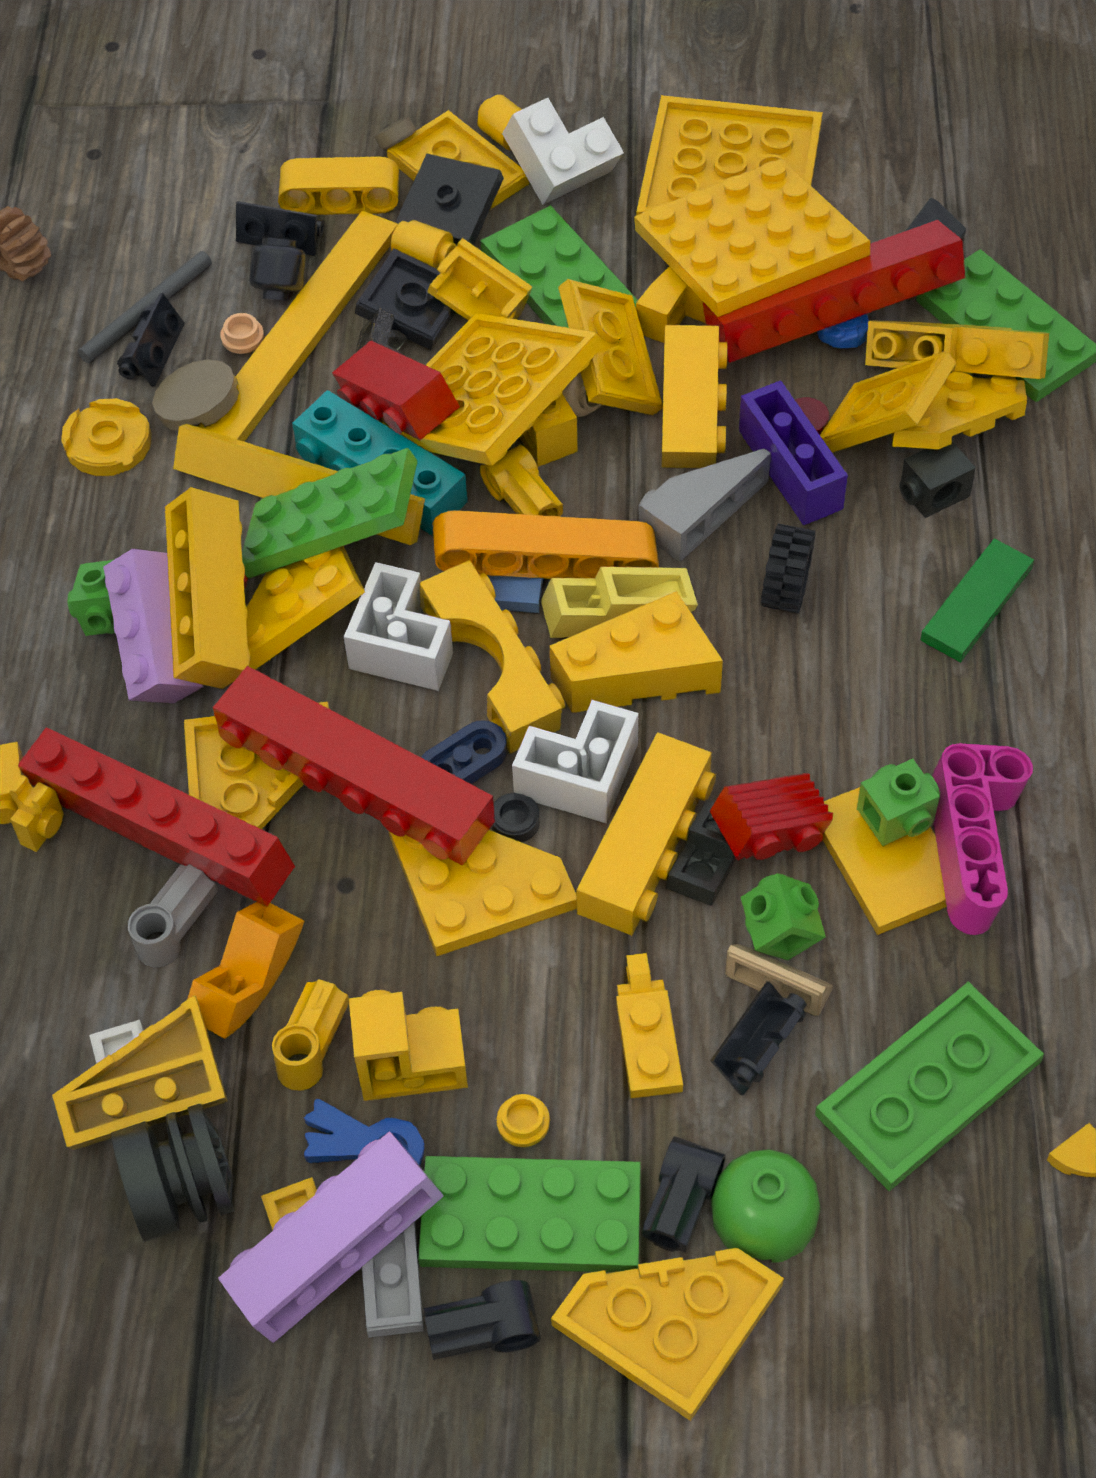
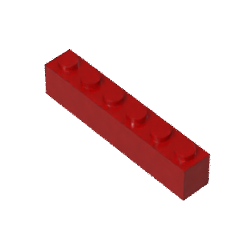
M935 220L870 243V255L720 317H717L705 303H702L706 326H719V342H727V361L730 363L964 279L963 243L959 236L939 220Z
M249 666L245 667L213 706L218 733L226 743L238 749L243 746L258 754L265 764L275 770L283 768L293 773L313 791L322 792L324 790L339 798L341 803L350 811L356 814L366 813L381 821L382 825L392 834L399 837L407 835L420 842L436 858L442 860L449 858L463 866L495 822L493 795Z
M47 727L17 765L33 787L40 782L55 789L61 806L184 866L190 864L203 871L209 879L268 907L295 868L294 863L277 836Z

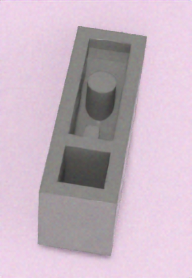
M760 449L669 478L657 490H650L642 498L638 507L639 521L653 527L656 546L681 562L769 481L771 453L766 449Z

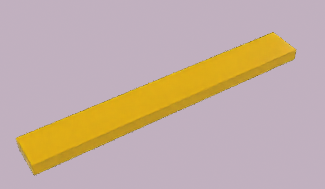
M363 210L360 212L236 375L238 381L236 388L239 394L237 401L230 411L214 424L204 427L201 422L198 425L199 428L243 442L246 441L389 249L393 232L398 223Z

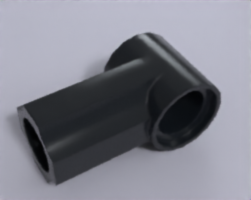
M674 1136L659 1175V1183L661 1184L645 1220L642 1236L653 1242L655 1246L667 1251L686 1252L705 1201L712 1199L716 1181L724 1167L726 1154Z
M523 1280L500 1282L487 1287L482 1291L481 1296L423 1308L433 1360L491 1348L499 1353L515 1352L529 1348L541 1339L530 1285Z

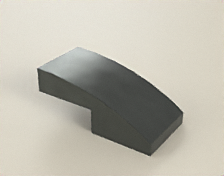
M706 799L689 828L683 850L668 874L665 889L712 906L736 857L710 813V809L715 802Z

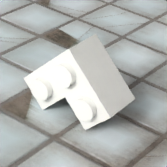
M549 98L514 113L502 133L542 205L610 173L624 154L604 117L568 133Z
M375 562L364 588L365 593L361 595L344 635L348 666L351 670L439 691L453 655L451 625L449 620L421 614L419 584L421 577L419 572Z
M592 700L576 739L529 726L512 764L514 793L531 797L536 803L607 824L638 746L639 713Z

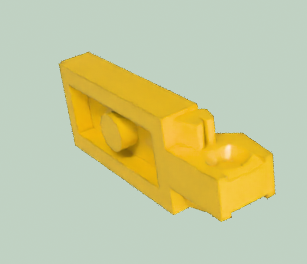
M647 953L626 955L628 984L617 985L616 1008L630 1098L683 1092V1080L668 990H665L663 979L651 981Z

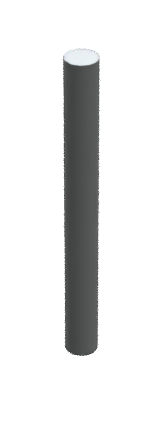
M204 251L196 254L79 348V356L86 363L93 361L139 323L142 310L151 304H155L159 293H163L167 299L171 298L212 264L210 257Z

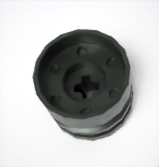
M201 1103L187 1107L193 1131L186 1134L182 1133L176 1113L166 1114L168 1140L159 1143L146 1121L111 1132V1140L121 1179L143 1242L179 1230L177 1205L188 1202L199 1223L207 1221L208 1217L202 1196L211 1193L214 1195L221 1216L234 1212L232 1204L233 1177L218 1129H216L204 1113Z

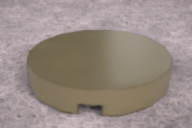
M207 359L192 362L175 370L156 389L152 401L155 413L164 426L174 431H178L179 426L185 424L197 425L202 422L204 427L214 424L226 415L237 401L239 391L236 387L238 381L231 367L222 361Z

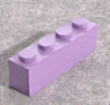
M389 1131L381 1139L374 1140L366 1145L359 1153L358 1159L339 1175L325 1180L318 1187L316 1194L296 1212L283 1216L275 1224L273 1231L255 1247L237 1255L232 1261L230 1268L218 1279L250 1324L274 1343L444 1197V1195Z

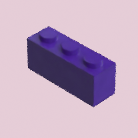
M777 381L742 395L739 432L753 452L766 449L771 453L769 476L803 526L843 510L848 475L782 381Z

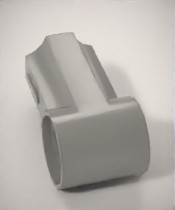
M190 864L188 866L180 865L152 902L137 908L131 914L128 920V931L138 958L145 965L153 968L164 967L171 964L178 957L181 951L180 940L218 892L216 884L203 871ZM154 932H164L156 939H146V937Z

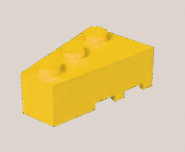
M665 325L662 468H703L716 464L717 453H725L726 426H717V411H726L727 385L718 384V369L727 368V342H719V326Z
M677 591L550 645L551 679L559 689L572 713L587 711L592 700L619 707L632 705L633 699L661 696V701L676 699V693L705 690L706 695L721 693L723 660Z
M195 995L183 1002L180 1007L154 1025L152 1024L139 1033V1036L115 1053L109 1054L52 1095L68 1148L76 1150L111 1139V1132L144 1121L149 1126L165 1122L166 1114L175 1112L177 1117L189 1114L187 1107L199 1103L202 1104L203 1109L228 1102L200 1005Z

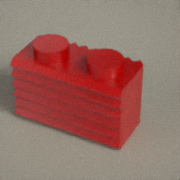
M809 773L725 786L710 809V813L738 861L743 857L748 859L752 855L757 860H764L772 857L777 852L789 851L792 848L797 850V852L809 851L822 841L824 832L833 820V812H828V805L824 804V797L819 796V789L815 788L814 781H810Z

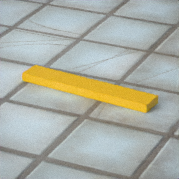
M189 424L181 425L178 429L174 470L258 497L276 496L295 489L305 482H315L338 472ZM410 494L404 525L377 535L408 545L416 543L418 541L425 498Z

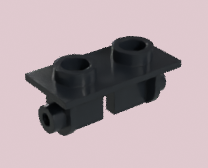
M236 202V242L258 245L262 244L263 237L295 240L296 247L302 249L305 254L316 255L317 236L322 237L325 228L324 220H319L317 215L253 203Z
M159 293L155 304H151L142 310L140 314L141 319L132 335L136 342L128 343L123 355L117 361L118 372L122 377L133 379L135 376L143 375L151 387L156 385L185 324L163 293Z
M770 982L764 984L710 1060L742 1096H744L753 1082H760L764 1077L763 1071L778 1051L779 1044L788 1037L797 1022H802L806 1017L804 1009L807 1004L803 998L794 993H790L787 998H784Z

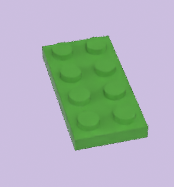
M551 205L481 240L482 252L532 286L526 303L545 324L569 328L558 289L567 279L632 295L636 307L638 301L636 297Z
M981 249L964 259V279L925 292L916 297V301L943 324L1012 328V330L1049 333L1045 378L1015 377L1017 380H1024L1026 395L1035 402H1038L1096 363V343Z
M405 448L392 454H382L370 462L353 468L341 469L334 475L315 482H305L297 488L279 495L264 497L255 503L242 550V563L245 567V575L249 579L404 525L418 460L409 448Z
M968 981L816 1106L815 1116L890 1192L1041 1063L1044 1053Z
M425 1157L424 1172L444 1197L421 1215L418 1258L420 1267L582 1272L603 1270L606 1272H619L638 1268L640 1162Z

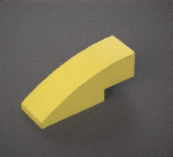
M600 567L595 578H551L541 599L550 638L571 637L675 591L678 592L690 612L695 611L698 606L687 568Z

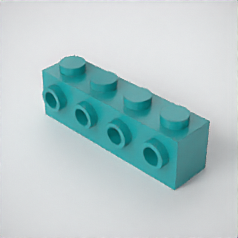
M328 390L292 422L296 442L295 447L298 454L307 462L316 463L336 471L370 462L382 454H392L409 448L418 460L411 494L425 498L420 529L432 536L435 517L447 511H459L468 502L466 476L463 472Z

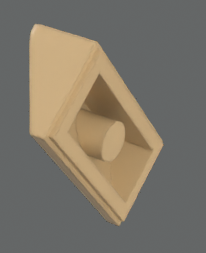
M741 944L730 945L727 951L725 972L727 977L758 991L761 990L766 982H770L782 997L787 998L790 993L797 994L807 1004L804 1009L805 1012L814 1016L820 1015L832 991V984Z

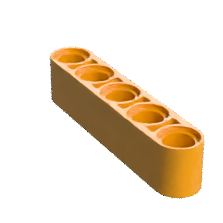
M447 511L435 517L433 521L435 564L442 571H446L468 560L472 562L479 575L485 573L490 576L546 579L595 578L600 567L659 568L655 531L651 525L645 522L474 511Z

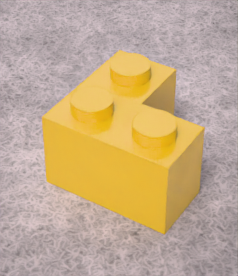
M374 990L363 994L362 997L349 998L354 1058L364 1101L468 1088L458 1008L447 1010L443 1007H428L419 1011L418 1014L406 1015L402 992L391 993L385 990Z

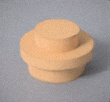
M237 313L225 320L220 336L223 346L228 351L245 354L258 348L264 340V331L262 325L255 317L247 313Z

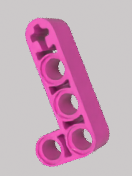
M963 743L952 744L944 750L932 774L940 791V799L933 823L948 916L951 923L958 930L966 934L979 935L988 931L1008 896L994 811H1003L1014 807L1033 773V765L1030 758L1017 748Z

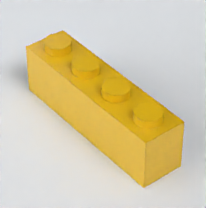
M190 487L165 506L173 675L175 679L223 689L234 682L245 667L249 666L251 658L247 641L246 621L248 610L245 605L244 594L245 567L242 563V524L239 517V501Z
M657 732L576 890L578 915L631 936L640 919L644 921L649 920L657 902L658 893L654 891L661 878L667 881L668 874L678 856V853L674 850L680 839L687 841L689 828L697 816V813L693 811L699 799L702 801L708 800L713 790L716 774L710 772L712 752Z

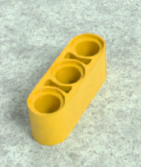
M387 157L290 159L284 162L280 169L278 203L280 208L315 215L360 214L362 210L371 214L387 213L393 210L398 203L399 168L393 160Z

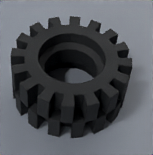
M778 523L773 535L763 581L764 587L761 595V605L763 607L793 613L800 612L812 562L816 536L815 530Z

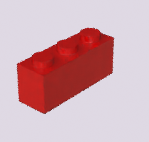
M373 341L368 342L332 372L341 387L337 390L340 398L377 421L380 420L388 424L396 433L401 434L404 432L418 440L423 439L460 407L441 372Z

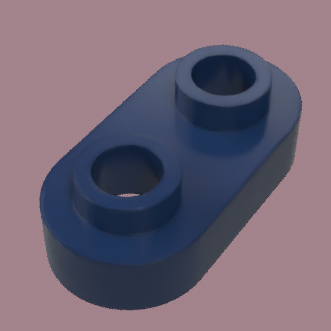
M475 721L426 751L421 758L473 784L503 763L507 755L506 735L502 728L493 722ZM481 748H486L490 750L486 754L476 753V751Z

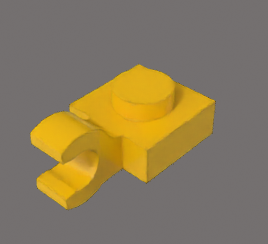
M21 775L10 790V795L18 806V810L10 821L20 844L37 852L47 838L49 839L57 833L61 826L64 812L55 789L40 782L33 788L28 778Z

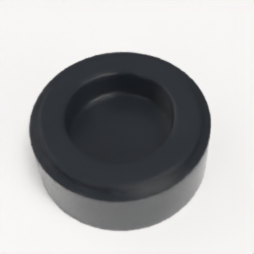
M508 793L499 797L494 802L495 822L491 826L493 832L521 843L528 841L537 833L540 825L539 808L531 797L518 793Z

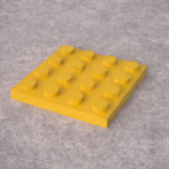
M661 95L636 215L647 212L655 206L664 205L685 197L693 191L702 190L723 182L731 176L741 175L761 167L767 162L776 161L781 158L812 186L823 112Z
M782 158L767 162L761 167L741 175L731 176L723 182L702 190L693 191L685 197L664 205L655 206L647 212L634 216L635 231L717 317L870 255V240Z
M475 313L426 364V366L441 372L460 407L421 440L404 432L401 435L428 452L493 466L506 455L511 445L534 425L535 420L551 402L561 396L565 387L578 373L588 367L592 358L604 346L597 332ZM379 420V422L383 423L384 425L390 428L388 424Z

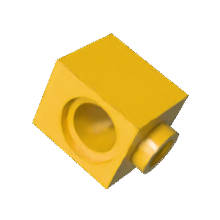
M563 394L558 399L552 401L538 416L534 425L519 437L534 458L537 467L578 452L577 416Z

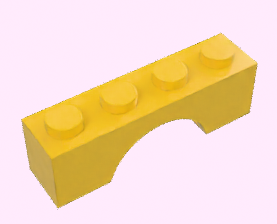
M468 560L420 582V607L425 615L449 620L452 642H466L481 647L498 663L502 674L497 684L487 694V717L490 722L497 724L504 731L508 752L511 754L519 750L529 726L553 733L559 731L562 710L565 708L563 697L554 683L547 684L540 673V661L531 646L524 647L517 636L518 627L512 614L507 609L501 611L496 603L495 590L488 576L485 573L479 575L472 562Z

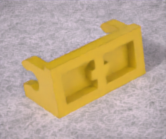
M462 238L438 266L437 271L440 274L430 284L428 293L468 321L475 313L517 319L524 310L532 286Z

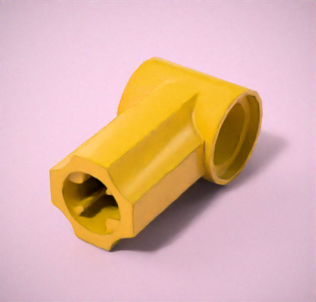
M519 445L507 451L506 455L493 466L486 464L480 466L481 477L489 493L498 501L505 499L516 514L558 517L563 514V504L540 478L536 462L524 446Z
M320 979L315 982H307L287 1025L279 1030L273 1038L272 1050L278 1079L283 1086L291 1090L301 1091L309 1089L317 1084L322 1077V1061L349 1005L348 994L339 990L333 983ZM295 1054L308 1055L303 1060H288L289 1057Z

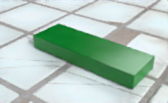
M994 538L922 630L920 641L961 663L1032 570L1034 559Z

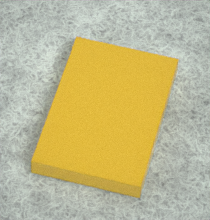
M449 110L416 130L406 139L387 149L388 158L393 160L398 165V168L413 181L426 154L501 170L504 179L490 210L529 184L528 178L517 163Z
M567 279L558 289L568 327L597 332L604 346L592 358L588 367L581 371L588 402L649 415L656 414L663 408L633 296Z
M947 351L854 383L820 434L821 438L833 453L916 426L956 365V361Z
M860 787L824 801V804L828 805V812H833V820L824 832L822 840L877 935L947 907L936 836L931 827L918 836L909 837L906 835L882 846L857 810Z

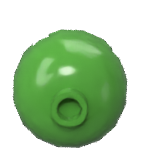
M771 1149L749 1151L733 1159L719 1175L711 1199L713 1227L724 1246L728 1249L739 1248L752 1258L761 1260L772 1259L771 1263L784 1262L803 1251L814 1237L821 1209L816 1182L806 1166L789 1154Z

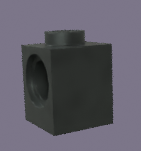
M953 441L951 445L941 449H924L904 459L901 481L899 483L901 494L908 504L914 505L927 518L970 497L976 467Z

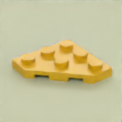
M952 372L945 380L916 426L892 433V446L941 449L951 445L952 436L961 432L971 437L994 428L996 419L1006 415L1011 420L1025 416L1027 395L1024 380L995 375L992 378H976L967 373Z
M344 546L266 572L247 606V641L251 655L249 667L256 670L365 593Z
M328 702L319 703L329 709ZM215 716L184 720L190 796L262 829L304 785L298 776L283 768L275 770L269 767L260 759L258 754L242 746V748L238 749L226 743L218 733Z
M488 830L462 866L449 858L445 860L436 858L420 842L407 835L399 837L388 831L436 957L577 909L576 892L563 862L558 856Z
M739 1248L715 1251L713 1256L684 1261L683 1257L638 1264L637 1269L606 1274L605 1270L585 1273L552 1316L551 1326L691 1421L782 1288L784 1278Z

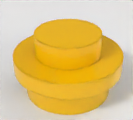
M519 1094L509 1098L501 1105L497 1113L498 1131L501 1137L513 1146H533L539 1143L549 1130L550 1116L547 1107L541 1100L531 1095Z

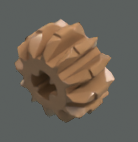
M6 206L0 210V271H5L14 280L24 281L29 277H34L42 271V267L48 263V259L51 257L50 249L47 247V239L42 236L40 227H37L32 222L30 216L24 215L22 210L17 207L11 208Z

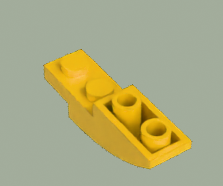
M868 321L865 365L899 368L947 351L956 361V365L951 372L1042 379L1045 378L1049 333L975 325Z

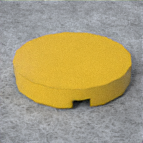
M117 398L98 399L90 402L89 408L81 412L78 408L69 416L62 428L61 441L69 462L81 472L94 476H114L123 473L140 463L151 447L152 433L146 416L140 413V409L131 402Z

